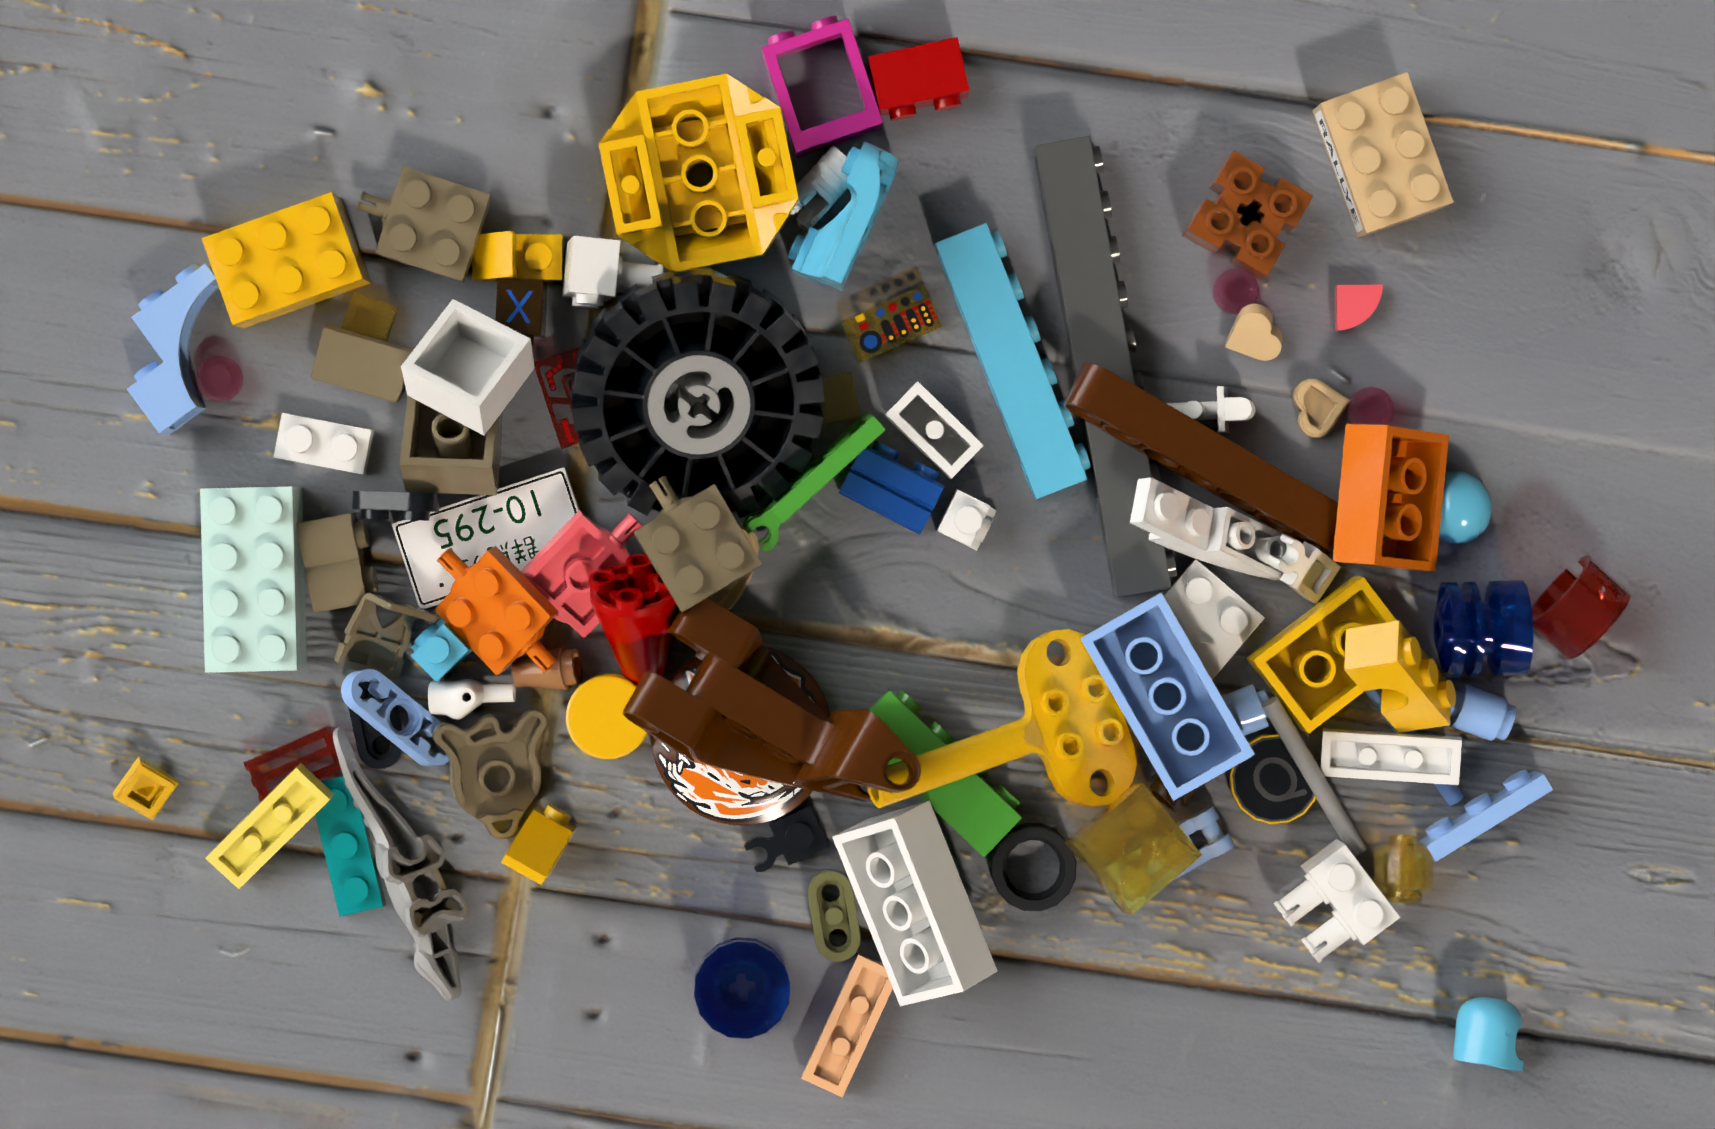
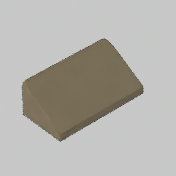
M325 325L314 360L311 378L397 403L406 390L401 365L413 349Z

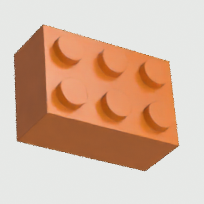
M1346 424L1333 562L1436 572L1449 435L1390 425Z

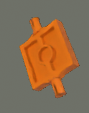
M496 546L487 550L477 563L470 567L457 556L452 548L447 549L437 559V562L448 571L455 581L452 584L450 593L434 611L496 676L504 672L516 658L527 654L543 673L547 672L558 661L539 640L542 638L545 627L559 611Z

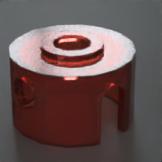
M1589 555L1583 556L1578 561L1584 567L1578 578L1565 569L1538 597L1526 616V624L1566 660L1576 658L1593 646L1617 621L1631 598L1630 592ZM1602 586H1604V588H1605V590H1606V591L1603 592V593H1602Z

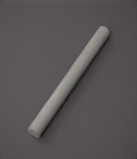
M1278 697L1266 700L1262 704V708L1342 843L1348 847L1354 857L1360 855L1366 850L1364 842Z

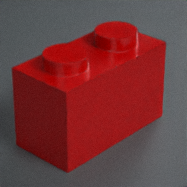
M958 37L868 56V67L880 115H889L890 121L914 117L917 115V108L934 105L935 111L957 108L962 105L961 99L967 98L970 90Z

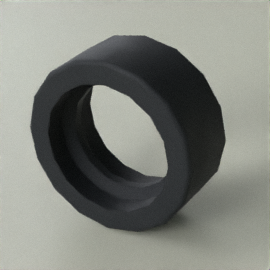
M1023 823L1013 827L993 848L990 855V875L997 892L1008 904L1023 911H1043L1057 906L1070 893L1076 880L1077 861L1071 845L1057 830L1042 823ZM1028 840H1037L1048 844L1056 852L1060 862L1059 875L1055 883L1049 889L1040 893H1025L1017 889L1010 882L1006 873V861L1010 852L1018 844Z

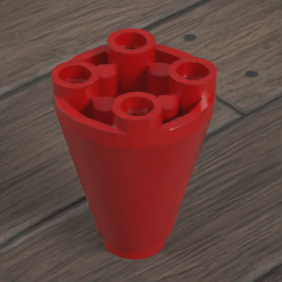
M642 553L634 554L626 559V563L593 572L589 576L591 604L620 671L637 686L645 672H651L663 677L673 635L668 633V630L676 618L679 608L647 555Z

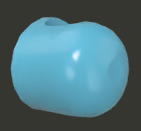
M1476 997L1463 1003L1456 1019L1453 1059L1523 1072L1524 1059L1518 1058L1515 1052L1516 1036L1518 1030L1523 1028L1522 1017L1516 1006L1503 999L1491 997Z

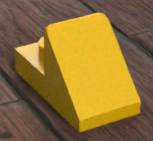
M513 231L480 234L472 258V281H497V278L563 281L564 236L562 234H516Z

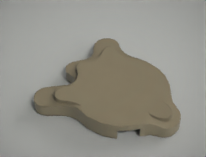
M528 709L523 712L512 728L506 732L501 730L498 719L489 714L482 716L467 729L445 722L438 724L433 730L432 738L434 742L445 752L449 759V781L453 797L467 814L483 823L488 833L496 839H508L515 834L519 820L525 814L524 811L532 803L534 797L539 794L541 767L536 750L537 743L547 726V717L537 709Z

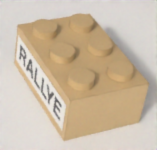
M1408 72L1327 100L1312 110L1357 238L1434 212L1453 203Z

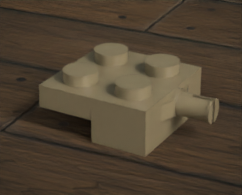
M403 166L396 190L388 200L363 191L360 199L376 206L358 201L357 210L382 217V233L375 251L377 255L465 283L493 196Z
M663 476L659 479V482L667 496L664 495L656 481L649 485L663 510L653 521L634 531V535L681 613L760 567L762 563L715 484L693 497L681 498L679 500L667 480V476Z

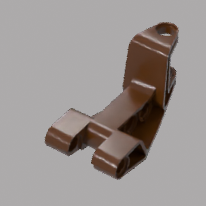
M708 598L683 613L679 610L668 630V633H671L681 642L697 652L695 656L702 660L686 691L657 674L645 672L622 712L623 716L691 762L857 801H872L869 793L861 789L860 786L888 793H901L913 788L921 776V765L917 757L877 715L867 709L833 710L830 716H828L769 654L764 646L761 634L755 626ZM893 758L901 759L908 767V778L901 785L890 781L886 774L887 764Z

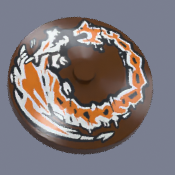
M766 647L769 654L822 711L830 716L826 698L812 675L793 658L778 650ZM696 656L676 671L669 681L686 691L702 660ZM651 735L654 760L669 790L690 810L712 821L730 825H754L768 822L792 811L812 793V790L766 781L691 762Z

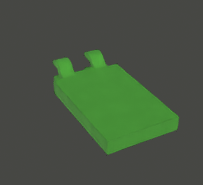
M865 412L811 461L802 473L799 472L790 481L791 486L776 500L771 498L762 509L747 516L743 522L745 531L750 534L756 527L766 526L768 532L758 543L764 552L773 549L779 540L780 524H783L886 429L873 415Z

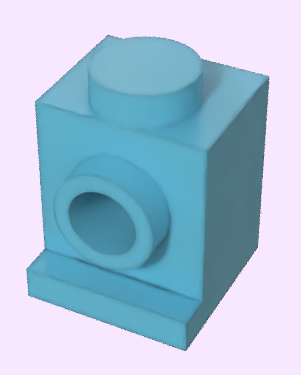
M442 618L437 623H432L415 639V644L411 647L415 651L411 657L435 682L444 680L472 652V649Z

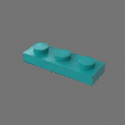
M343 775L321 780L334 795L315 814L339 917L386 905L369 829L364 824L363 820L365 817L362 811L353 804L354 799L344 784L345 779Z

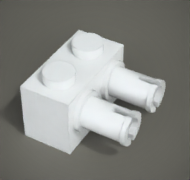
M573 236L566 245L562 297L572 298V306L599 309V306H603L604 302L614 298L616 293H622L636 283L640 289L652 284V276L662 274L663 265L623 262L622 257L619 256L620 240Z
M1335 839L1303 863L1301 868L1306 873L1304 876L1306 880L1282 899L1273 903L1291 927L1320 903L1324 902L1326 905L1329 903L1334 910L1331 912L1333 917L1307 937L1301 939L1318 963L1350 938L1353 941L1358 940L1361 944L1365 945L1400 918L1348 847L1338 839Z

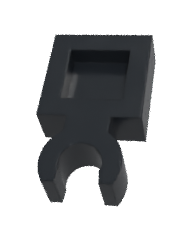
M811 804L771 822L769 826L774 836L770 838L755 836L744 845L746 851L756 846H761L767 851L768 856L766 860L754 866L756 872H764L770 869L776 857L782 854L788 866L830 847Z

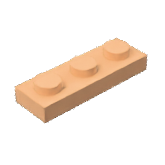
M858 952L802 1073L801 1079L843 1098L893 990L883 963Z

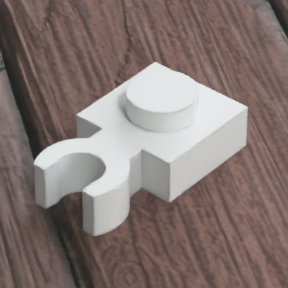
M1282 534L1280 540L1286 544V553L1280 559L1269 554L1267 562L1272 567L1284 572L1280 578L1282 582L1306 600L1317 605L1341 566L1333 562L1331 558L1317 547L1305 541L1302 544L1300 541Z

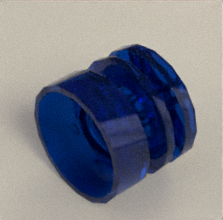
M1524 580L1489 581L1483 601L1476 582H1464L1461 590L1457 582H1441L1437 594L1433 629L1434 642L1444 677H1460L1463 668L1467 676H1478L1482 669L1484 656H1486L1492 675H1526L1530 669L1533 656L1534 634L1531 600Z
M735 937L718 943L704 955L696 971L694 998L699 1014L713 1030L729 1038L749 1039L767 1033L781 1020L789 1005L791 984L783 959L771 946L756 938ZM740 973L745 974L747 981H755V987L748 989V996L739 997L737 990H730L729 984L735 983L737 974Z

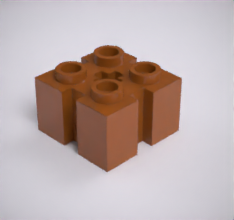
M1233 150L1226 157L1209 189L1218 193L1217 198L1214 202L1206 198L1198 206L1182 236L1213 254L1221 246H1224L1234 252L1229 263L1262 280L1269 275L1286 243L1277 239L1279 232L1283 230L1288 233L1296 228L1313 195L1283 178H1280L1272 186L1260 179L1265 170L1264 167ZM1249 206L1254 209L1257 222L1252 221L1245 226L1239 221L1243 215L1237 213L1238 207L1245 209Z

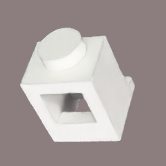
M956 490L936 531L977 551L980 543L983 542L989 531L997 510L960 490Z

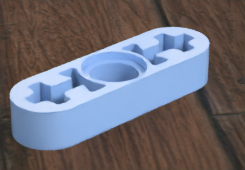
M358 670L346 676L342 683L341 694L345 704L418 764L436 766L449 762L445 752L436 743L435 746L439 749V752L429 754L430 744L422 737L411 738L417 732L425 738L432 737L434 728L442 722L377 670ZM370 682L368 691L376 699H388L381 704L374 698L361 699L360 696L363 690L358 686L359 683ZM396 705L402 706L408 713V724L402 731L396 730L390 722V712Z

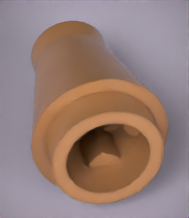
M565 645L548 650L558 661L545 673L542 672L530 657L514 660L512 663V677L515 686L570 690L572 685L581 684L582 663L578 650L576 648L567 649Z

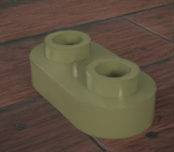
M833 869L824 870L813 877L808 888V901L816 947L824 958L834 962H842L855 955L861 941L854 891L849 878L844 873ZM828 884H834L838 887L840 893L836 899L828 900L822 895L823 887ZM834 929H841L846 933L847 938L842 944H834L831 942L829 934Z

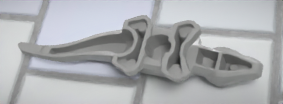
M338 727L333 732V742L345 779L344 784L354 799V806L362 811L365 817L363 820L365 826L369 827L373 833V845L375 847L376 864L379 874L384 879L389 898L396 913L413 936L415 948L414 966L424 979L433 984L446 1001H451L461 995L458 955L449 940L447 925L454 921L460 922L465 919L468 909L466 901L455 889L446 888L438 870L445 860L446 853L431 835H416L393 805L372 785L354 755L345 729Z

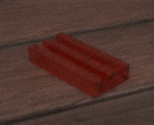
M326 726L243 762L246 770L250 772L253 786L257 788L260 802L272 791H269L266 782L293 771L300 763L305 766L331 754L334 763L311 773L318 779H321L341 770L330 726ZM324 738L326 747L262 774L259 768L260 765Z

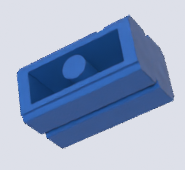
M875 441L872 448L867 446L857 456L839 494L920 535L945 485L937 482L940 473L917 461L913 469L896 461L900 454L898 451Z

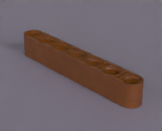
M1085 362L1063 404L1067 410L1280 533L1286 534L1302 544L1305 541L1317 547L1326 555L1331 554L1334 548L1338 503L1113 372L1093 363Z

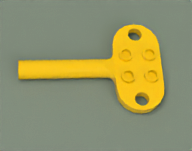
M1071 629L1045 632L1033 639L1021 654L1017 670L1019 689L1025 707L1023 717L917 755L916 757L921 765V776L918 783L913 788L901 793H888L867 787L874 805L877 808H882L1030 754H1037L1042 759L1048 777L1056 792L1069 803L1082 807L1110 805L1124 796L1134 780L1137 767L1135 747L1123 712L1080 639L1085 634ZM1052 641L1060 643L1065 652L1064 661L1059 666L1051 663L1047 657V647ZM900 761L886 767V774L890 781L901 785L908 778V767L905 762ZM1095 771L1102 772L1107 779V789L1101 796L1096 795L1090 788V778Z

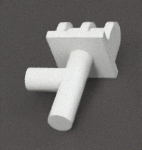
M1217 386V401L1166 403L1194 420L1218 419V433H1229V422L1248 421L1253 418L1256 411L1252 401L1244 397H1228V388L1224 386Z

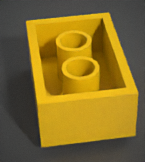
M333 192L201 238L232 325L243 329L371 284L342 199Z
M1353 576L1246 659L1274 696L1278 697L1284 709L1299 729L1309 734L1364 692L1344 670L1346 629L1397 620L1363 576Z

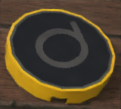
M1264 734L1247 741L1255 755L1234 766L1229 772L1230 793L1237 806L1254 820L1271 825L1289 823L1304 815L1314 803L1316 797L1278 734Z

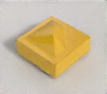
M138 756L112 794L117 801L153 821L179 783L175 777Z

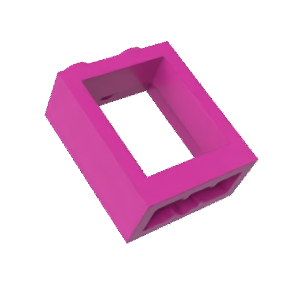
M837 16L826 17L812 23V31L795 36L793 30L781 32L767 39L769 45L761 47L762 55L797 158L883 129V121L849 19L838 22ZM841 38L865 110L801 131L777 59Z

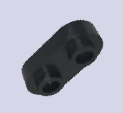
M353 491L352 509H362L361 518L389 519V510L402 511V520L429 521L430 512H439L440 494Z
M370 682L359 683L358 686L363 690L360 696L361 699H366L369 694L368 687ZM383 698V699H381V703L384 702V701H385L386 699H388V698ZM396 705L390 712V722L396 730L402 731L399 710ZM349 708L357 751L361 760L367 766L375 769H385L396 764L402 758L404 752L390 740V750L387 753L377 751L375 747L377 738L385 736Z

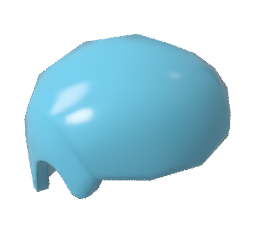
M1446 471L1439 538L1449 544L1468 543L1477 539L1487 528L1492 514V501L1488 490L1479 478L1465 471Z

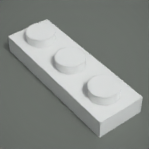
M1323 728L1320 770L1326 777L1459 785L1462 739L1461 737Z

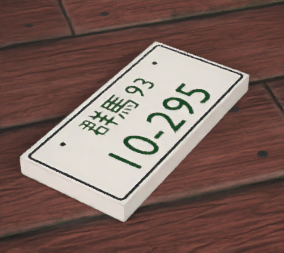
M566 467L499 488L497 495H478L439 508V512H430L429 521L402 520L393 523L392 527L418 606L422 609H427L439 605L450 593L452 584L455 581L448 571L437 562V559L447 549L452 548L457 556L470 567L476 564L487 550L496 546L521 571L580 509Z

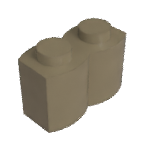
M356 512L297 523L299 545L314 613L359 605L366 593L378 592V579L373 565L367 566L364 558L363 548L370 546L368 528L365 520L358 521Z

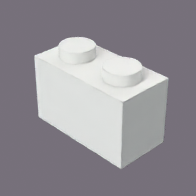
M918 381L885 414V417L949 479H952L984 446Z

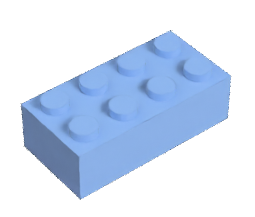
M1162 593L1157 594L1080 638L1173 801L1255 755Z

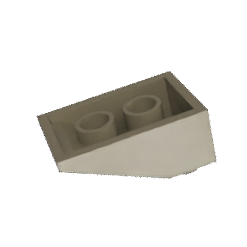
M407 396L399 463L405 491L497 495L503 411L485 436Z

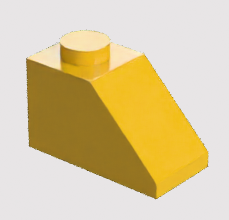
M548 804L545 809L540 806L535 807L501 863L542 885L551 875L577 829L576 826L569 823L572 817L551 804Z

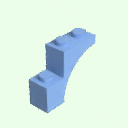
M195 263L181 271L175 277V280L178 282L175 286L164 294L161 290H158L148 295L138 304L141 310L131 317L163 360V363L160 365L157 361H154L140 369L134 375L137 382L127 388L159 434H172L206 409L196 392L189 367V343L195 320L208 298L219 288L211 265L206 263L201 267L198 263Z

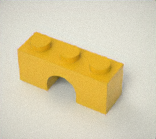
M1399 620L1346 629L1344 670L1362 691L1382 689L1381 713L1398 733L1450 725L1451 707H1454L1456 704L1454 685L1451 680H1447L1437 668L1434 659L1427 656L1420 647L1417 638L1412 637Z

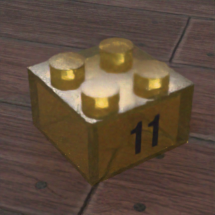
M1133 783L1110 805L1102 809L1064 842L1121 912L1130 915L1137 912L1202 856L1146 786Z

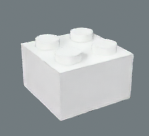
M454 299L451 300L401 365L407 396L485 436L535 368L530 338Z

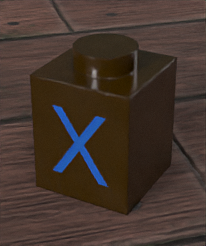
M497 278L495 321L530 338L531 346L534 345V337L545 338L548 283L544 280Z

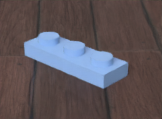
M1526 769L1521 770L1508 777L1503 782L1505 788L1490 797L1488 793H1485L1469 801L1464 806L1466 810L1464 814L1452 821L1449 817H1445L1430 825L1425 830L1428 836L1418 841L1427 857L1437 862L1551 792L1553 788L1545 775L1536 771L1528 773Z

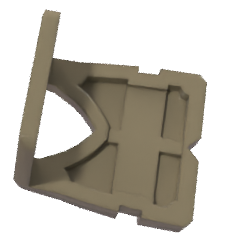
M366 593L344 631L347 635L344 642H339L334 660L336 664L354 670L374 669L389 679L397 680L403 668L405 660L402 658L404 651L408 650L415 617L437 623L439 617L415 605L406 604L403 606L382 596ZM376 604L399 614L389 623L381 626L377 617Z

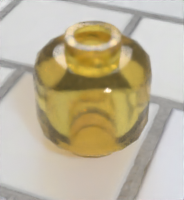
M1390 836L1389 844L1382 845L1374 851V883L1381 893L1385 895L1388 902H1421L1422 895L1429 893L1433 888V858L1424 845L1417 844L1416 836Z

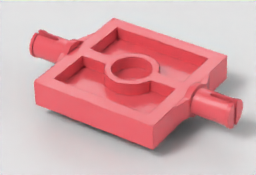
M579 510L520 572L559 611L554 618L569 624L585 638L600 623L591 604L589 576L595 571L606 570L610 567L626 563V559L631 555L624 544L634 535V531L643 527V525L629 512L610 532L608 529L597 526Z

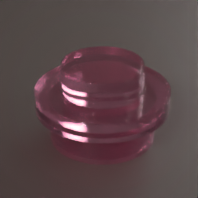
M1230 269L1223 272L1216 279L1213 286V297L1217 306L1229 314H1239L1243 307L1248 304H1255L1259 296V286L1256 279L1251 273L1243 269Z
M214 356L204 361L199 367L196 377L197 386L200 392L210 400L217 402L228 401L240 392L243 385V373L234 360L224 356Z
M1367 387L1357 391L1351 397V401L1348 404L1347 412L1352 424L1388 425L1393 418L1394 406L1390 396L1385 391L1376 387Z

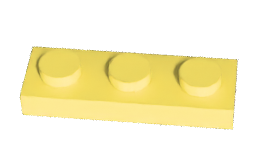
M300 763L205 859L233 885L240 889L332 798L334 793Z

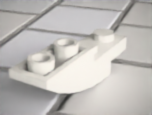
M1152 477L1138 479L1130 523L1150 532V541L1213 565L1257 577L1280 580L1282 571L1269 565L1267 557L1270 554L1280 559L1286 553V544L1280 540L1282 533L1229 507L1212 508Z

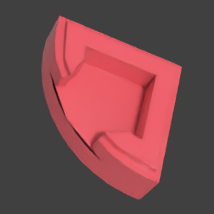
M1383 284L1336 285L1335 331L1353 328L1367 320L1380 302Z

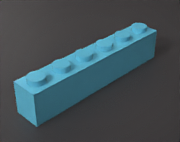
M985 223L935 243L934 249L1033 499L1042 498L1087 480L1088 478L1084 470L1091 468L1088 455L1082 443L1074 445L1068 428L1074 426L1071 412L1064 407L1065 400L1057 402L1051 385L1058 383L1049 358L1041 360L1034 343L1041 341L1033 317L1030 315L1024 318L1018 304V300L1023 299L1024 294L1015 273L1007 275L1001 258L1007 256V251L998 230L990 233L988 225Z

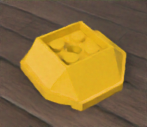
M727 73L635 92L612 127L598 143L617 236L656 263L663 265L668 271L674 270L675 274L690 271V268L702 269L764 256L799 201L780 106L762 97ZM706 164L712 168L713 178L709 184L703 187H696L689 183L688 173L693 166Z

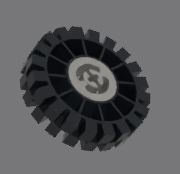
M691 268L689 276L676 277L674 270L652 276V284L640 289L636 283L617 296L618 303L611 310L605 307L591 324L592 332L588 339H583L575 358L576 369L575 374L572 375L571 390L574 428L579 436V447L589 467L594 465L597 469L599 481L614 496L621 492L626 496L627 506L648 516L651 509L658 512L663 510L649 485L656 481L664 495L667 496L659 482L661 477L667 476V480L679 500L681 498L693 497L715 484L730 511H736L739 518H743L761 509L759 500L769 494L773 500H776L791 486L789 476L794 470L802 473L813 455L810 445L813 438L819 439L824 420L821 402L825 401L823 378L819 371V363L813 347L810 345L805 330L795 315H790L785 310L783 302L765 288L762 292L752 286L751 280L729 273L727 278L715 276L713 269ZM695 371L707 372L704 375L691 374L684 378L686 390L697 398L705 393L707 405L717 414L720 410L719 389L725 387L731 391L729 407L718 421L705 427H689L691 425L704 426L712 422L709 408L700 402H696L691 406L688 393L680 386L676 389L678 409L670 412L665 408L664 400L669 387L684 374Z

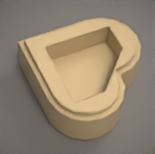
M1248 304L1239 312L1227 337L1225 348L1257 360L1268 361L1280 354L1283 335L1279 328L1272 324L1273 315L1267 307L1260 304Z
M1306 379L1299 382L1292 393L1293 403L1300 411L1297 417V425L1300 431L1310 438H1319L1327 435L1351 401L1317 379Z

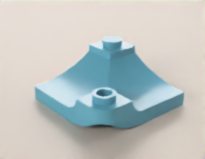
M866 141L861 149L852 146L841 170L842 173L848 175L846 188L851 192V201L833 220L820 230L810 227L806 237L798 233L787 259L794 261L791 268L792 273L823 287L829 285L842 291L898 171L899 161L894 155Z

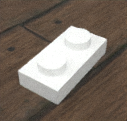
M282 413L274 458L366 475L374 430Z

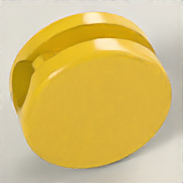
M607 673L592 677L575 690L568 702L566 725L570 737L582 751L595 758L617 759L633 752L648 735L646 731L630 722L622 714L637 687L624 675Z

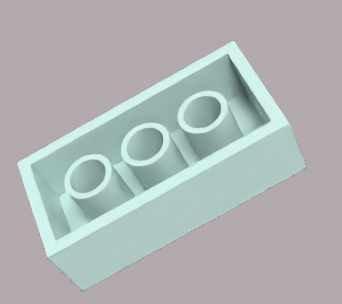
M302 487L200 489L205 673L297 671L307 668L305 571L297 533V523L303 522Z

